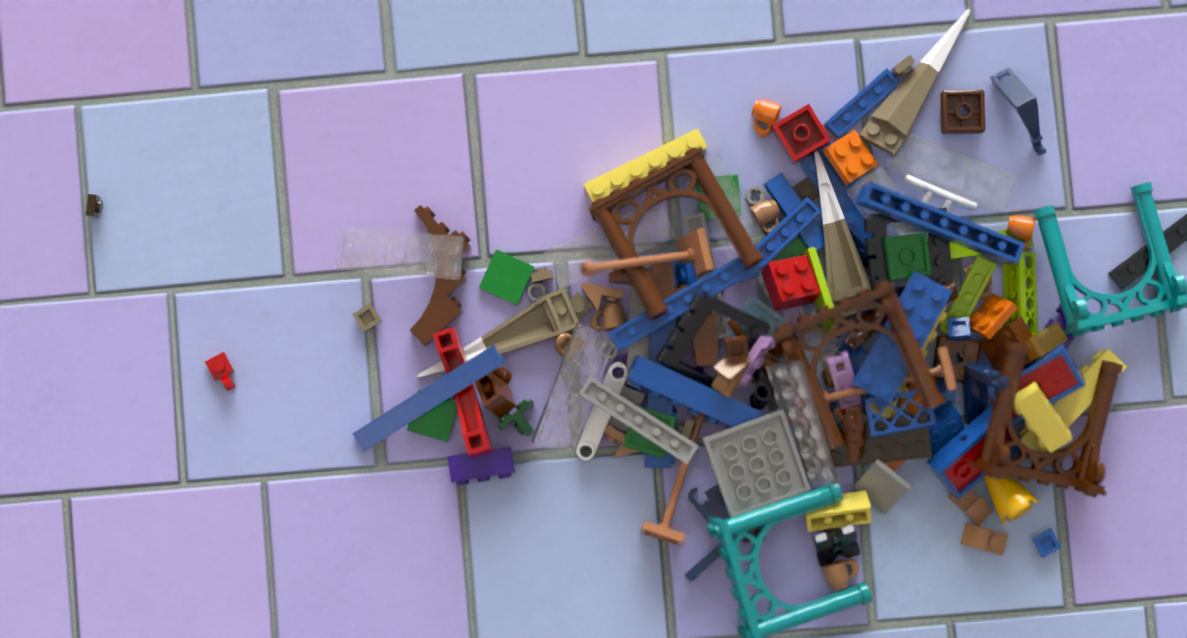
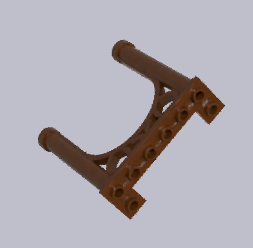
M702 147L689 149L685 152V156L669 160L666 166L661 169H652L647 173L648 176L632 180L626 188L622 190L618 188L612 191L609 197L595 200L591 203V207L588 208L592 220L596 221L597 224L599 223L619 260L639 258L634 247V235L641 218L655 205L665 200L679 197L699 200L714 212L745 269L752 268L764 260L763 255L759 250L757 251L706 162ZM687 175L691 178V184L686 190L677 189L673 185L675 179ZM669 179L671 191L667 192V188L663 190L657 189L655 186ZM696 181L699 182L705 195L693 191ZM647 191V197L642 201L644 206L641 208L640 204L633 198ZM627 205H633L637 208V212L633 219H623L619 216L620 209ZM618 223L630 225L628 240ZM645 267L624 268L647 309L646 314L650 321L665 315L669 309L662 300Z
M887 279L874 285L875 290L870 292L868 288L859 291L854 299L849 300L848 297L836 301L837 306L829 309L828 305L819 308L814 316L809 317L808 314L798 317L796 318L797 323L789 325V322L777 326L774 328L775 332L771 334L772 339L775 338L776 342L780 340L824 441L822 445L825 451L841 446L845 441L818 382L817 362L824 347L833 338L846 331L867 328L888 335L897 344L924 409L927 410L945 402L942 393L939 394L897 297L894 281L889 283ZM879 298L880 301H881V304L878 303V302H876V301H873V300ZM859 306L856 316L860 323H855V320L845 319L841 313ZM875 306L879 309L880 315L874 323L863 320L861 313L864 308ZM885 313L893 331L879 325ZM833 317V327L828 330L830 335L826 337L825 330L820 326H816V324ZM840 323L846 325L838 329ZM813 330L820 332L822 341L818 347L808 346L804 342L806 333ZM802 331L798 339L796 333ZM803 349H805L806 351L815 352L812 358L811 367L806 359Z
M1007 341L1005 346L1007 352L1000 378L1008 377V388L996 392L981 457L977 458V461H973L972 465L979 468L980 473L989 475L988 477L1001 480L1002 477L1011 479L1013 475L1018 476V480L1030 482L1031 479L1037 480V483L1047 486L1050 483H1056V487L1068 489L1069 486L1075 487L1074 490L1084 492V495L1097 498V494L1106 496L1105 486L1101 485L1106 470L1104 464L1099 463L1100 447L1118 375L1122 373L1123 365L1102 360L1087 422L1083 432L1076 441L1061 450L1051 453L1036 451L1020 441L1012 425V410L1028 345ZM1005 430L1010 438L1004 441ZM1015 445L1018 448V456L1013 460H1009V447ZM1082 447L1081 455L1079 458L1075 452ZM1068 455L1071 456L1073 466L1069 470L1061 469V460ZM1025 457H1028L1031 461V467L1020 466L1019 464L1024 461ZM1052 463L1053 469L1056 472L1042 469L1046 464Z

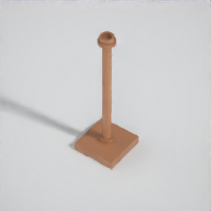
M704 228L695 229L688 235L678 238L676 241L679 252L595 264L588 260L582 263L580 267L583 276L592 277L594 272L681 261L682 263L693 262L696 278L714 268Z
M947 347L938 348L941 364H938L936 368L929 369L932 377L939 376L940 378H945L948 391L956 390L957 386ZM907 374L902 384L913 382L910 374ZM858 387L827 393V390L823 391L829 406L832 401L867 393Z
M701 413L699 416L692 415L695 421L689 440L695 444L703 422H707V416ZM681 461L662 523L657 525L644 521L640 533L678 546L682 545L686 534L672 530L670 523L690 461L688 464Z

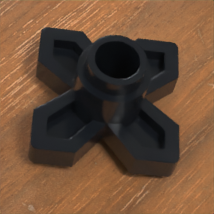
M778 365L771 374L763 366L756 369L751 381L755 388L754 393L750 396V407L763 409L770 400L778 409H790L793 407L792 394L782 387L791 378L790 366Z
M854 524L842 528L822 530V534L813 536L814 545L818 551L816 556L819 566L833 563L838 556L851 558L860 555Z

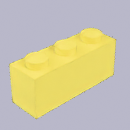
M1035 382L1016 394L1013 408L1019 416L1021 414L1024 416L1027 428L1031 432L1035 431L1038 435L1036 439L1042 448L1046 447L1051 453L1072 440L1071 431Z
M866 490L843 493L842 501L804 513L808 532L840 528L852 524L872 523L871 506Z

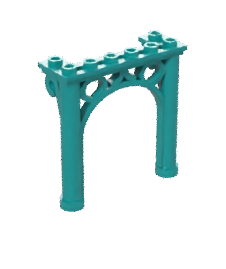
M1151 182L1130 188L1148 248L1149 263L1141 281L1123 293L1102 294L1082 285L1072 272L1054 206H1046L1033 211L1034 219L1038 221L1067 324L1065 331H1063L1064 335L1072 334V337H1077L1091 331L1093 333L1104 330L1105 325L1111 324L1113 328L1124 325L1125 320L1131 319V323L1144 320L1143 316L1150 314L1151 318L1164 315L1163 311L1170 309V313L1187 308V283L1182 274L1176 275L1151 192L1153 191ZM1155 269L1159 282L1151 279ZM1145 285L1153 286L1156 289L1157 296L1155 299L1147 300L1144 298L1142 290ZM1075 289L1083 294L1084 297L1078 299ZM1135 297L1140 304L1145 305L1129 309L1130 301ZM1090 298L1099 302L1100 311L1098 313H1088L1086 302ZM1107 305H1113L1119 310L1117 313L1104 316L1108 308Z
M836 481L826 483L824 487L733 518L723 520L714 517L707 518L709 522L707 524L709 535L720 541L721 547H719V552L727 565L725 573L732 582L733 588H731V593L739 605L737 613L740 619H737L739 623L737 631L740 638H766L850 607L872 602L870 589L863 582L804 604L790 605L779 601L769 592L760 574L759 550L767 532L781 521L842 501V492ZM762 526L756 537L746 533V531ZM747 537L753 545L750 553L743 556L739 551L738 543L740 539ZM739 559L744 561L751 560V563H747L748 567L744 574L742 573ZM746 584L753 585L755 590L760 589L761 592H756L750 598ZM760 597H765L770 601L769 609L764 615L758 614L756 608V601ZM776 605L783 609L790 610L782 614L773 616L776 609Z

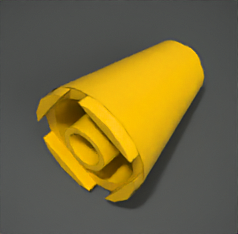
M989 475L984 477L1002 525H1006L1005 520L1009 518L1011 521L1018 519L1032 509L1030 504L1034 502L1037 505L1039 502L1013 476L1011 479L1002 477L1001 480L988 477Z

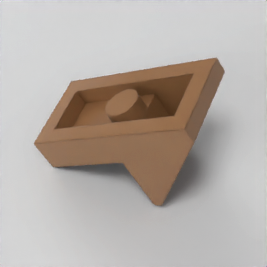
M582 282V290L597 312H599L601 297H606L605 301L618 303V300L623 299L624 290Z
M726 357L723 358L714 368L719 373L711 386L727 398L732 397L751 360L746 358L727 361Z
M610 425L607 426L604 431L607 434L606 439L614 444H617L618 441L622 443L614 458L639 452L624 447L626 435Z
M972 490L968 491L959 500L951 493L947 496L977 526L993 512L981 496H977Z
M966 523L961 544L1003 555L1008 534Z

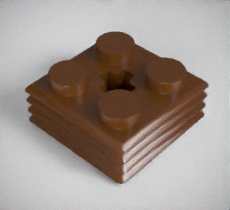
M943 90L941 92L942 134H982L985 131L984 90ZM961 107H964V111H968L964 117L958 113Z
M938 336L932 368H936L938 364H941L938 348L947 347L955 381L964 383V365L978 362L980 344L978 341L972 340L949 341V336ZM956 354H958V358L961 359V362L957 363V365H954V361L951 360V357H954Z

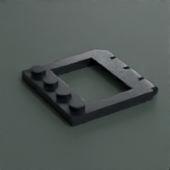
M938 208L947 212V208ZM880 213L870 214V219H864L865 234L872 233V238H865L867 255H874V259L867 260L869 277L876 276V280L869 281L871 291L875 290L874 285L888 279L883 238H887L886 224L900 222ZM928 233L932 281L940 285L952 282L950 241ZM906 286L894 287L897 297L901 296Z
M704 292L703 296L696 293L688 305L693 309V312L688 309L685 310L677 323L682 329L678 327L673 329L666 341L671 347L664 345L656 358L661 361L663 367L717 391L711 385L718 373L713 377L680 361L711 310L746 326L743 335L747 338L748 354L761 336H765L771 327L768 323Z

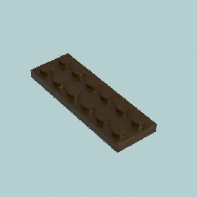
M921 414L916 421L920 424L927 423V414ZM902 416L897 419L894 426L897 428L910 425L911 421ZM895 417L884 419L891 423ZM878 419L874 424L875 432L887 430L889 426ZM868 420V422L864 423L865 445L863 446V457L853 464L848 462L845 443L825 451L822 445L824 441L817 426L799 428L804 471L872 464L877 459L881 462L932 457L929 427L871 437ZM837 423L845 441V423Z

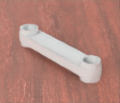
M621 362L613 363L609 367L603 382L605 386L619 395L628 373L626 365ZM615 367H622L624 374L621 377H615L612 374V370ZM595 405L592 408L576 449L578 457L582 460H590L595 455L611 416ZM587 445L591 447L592 452L589 455H583L580 452V448Z

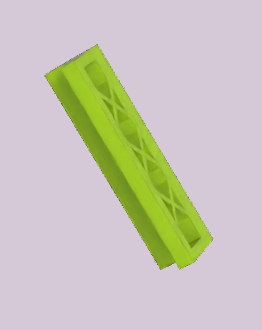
M1022 252L1017 264L1008 265L1003 263L1004 299L1013 302L1018 307L1005 322V325L1022 317L1026 325L1027 322L1030 323V332L1033 337H1038L1035 252ZM1025 257H1028V267L1025 266ZM1026 279H1027L1028 282H1029V288H1028V289H1027V287H1026ZM1027 300L1029 302V310L1026 307Z

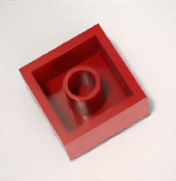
M810 104L772 125V131L793 165L830 144L831 141Z
M807 255L769 262L761 273L774 311L814 303L821 294Z

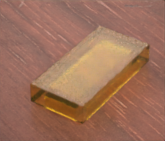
M1057 321L1025 341L1035 359L1067 341L1068 338Z

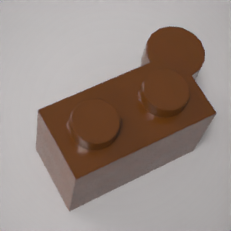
M498 367L474 382L484 407L500 419L516 407L508 387L512 374L504 367Z

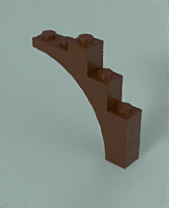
M420 205L414 211L425 224L432 238L436 253L437 273L435 288L430 302L421 318L410 331L426 347L434 340L433 333L446 329L463 313L459 309L462 307L455 297L450 299L449 296L467 280L464 277L466 274L464 269L459 264L456 266L453 264L471 248L469 245L471 240L463 231L459 234L455 230L452 234L448 235L450 231L442 221L438 224L433 219L436 215L428 206L424 209Z
M674 263L652 264V272H648V269L645 268L662 300L689 286L678 285V289H674ZM624 268L609 272V283L633 286ZM712 310L691 342L694 349L696 367H715L718 364L717 314H712Z

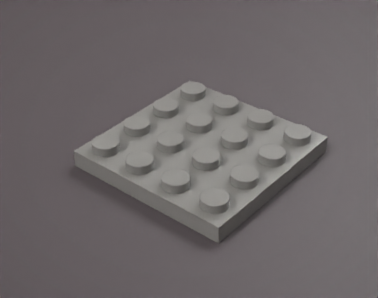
M783 409L702 438L729 518L811 490Z

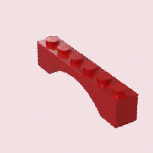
M451 327L433 333L446 374L467 362L459 332L455 328ZM473 383L455 394L454 398L468 455L476 458L494 451Z

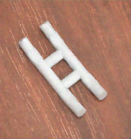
M911 175L905 177L904 182L925 191L921 200L923 203L929 205L932 196L935 195L945 199L941 208H947L948 213L953 203L972 211L977 207L975 202L928 184Z

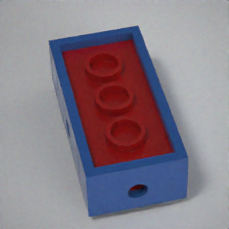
M1063 343L1023 366L1017 393L1035 382L1050 404L1085 386V378ZM988 385V392L992 399L995 400L997 390ZM1014 408L1012 410V425L1025 419L1022 414L1019 416Z
M991 406L927 461V464L946 490L958 500L987 476V474L980 473V469L972 464L973 461H977V458L981 457L992 412ZM1005 430L1004 441L1010 439L1009 436H1008V434H1007V432H1006V430ZM1015 445L1009 447L1010 455L1017 449Z

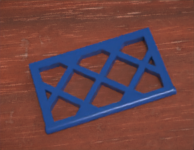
M917 389L896 394L895 398L904 397L907 399L900 410L876 397L865 399L871 437L936 426L937 422L935 421L933 408L925 410L924 406L912 399L915 394H919ZM881 401L884 403V406L877 414L871 410L870 403ZM909 402L920 408L914 419L903 412ZM887 406L898 412L891 423L881 417ZM922 411H925L930 415L931 422L920 424L916 420ZM900 415L911 421L910 425L897 428L894 424ZM880 419L889 427L887 430L875 432L874 424Z

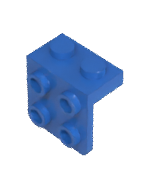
M950 401L940 404L937 408L933 409L937 425L929 427L932 456L965 428L959 412ZM923 413L927 414L928 422H931L930 415L928 413Z

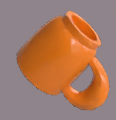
M756 100L751 115L755 118L754 131L757 135L761 137L769 135L772 125L778 120L782 107L780 104L768 100ZM758 121L767 124L768 127L766 129L761 128L758 125Z
M1020 215L1010 216L1006 232L1010 234L1011 238L1016 237L1025 240L1023 251H1025L1028 241L1032 238L1036 220Z

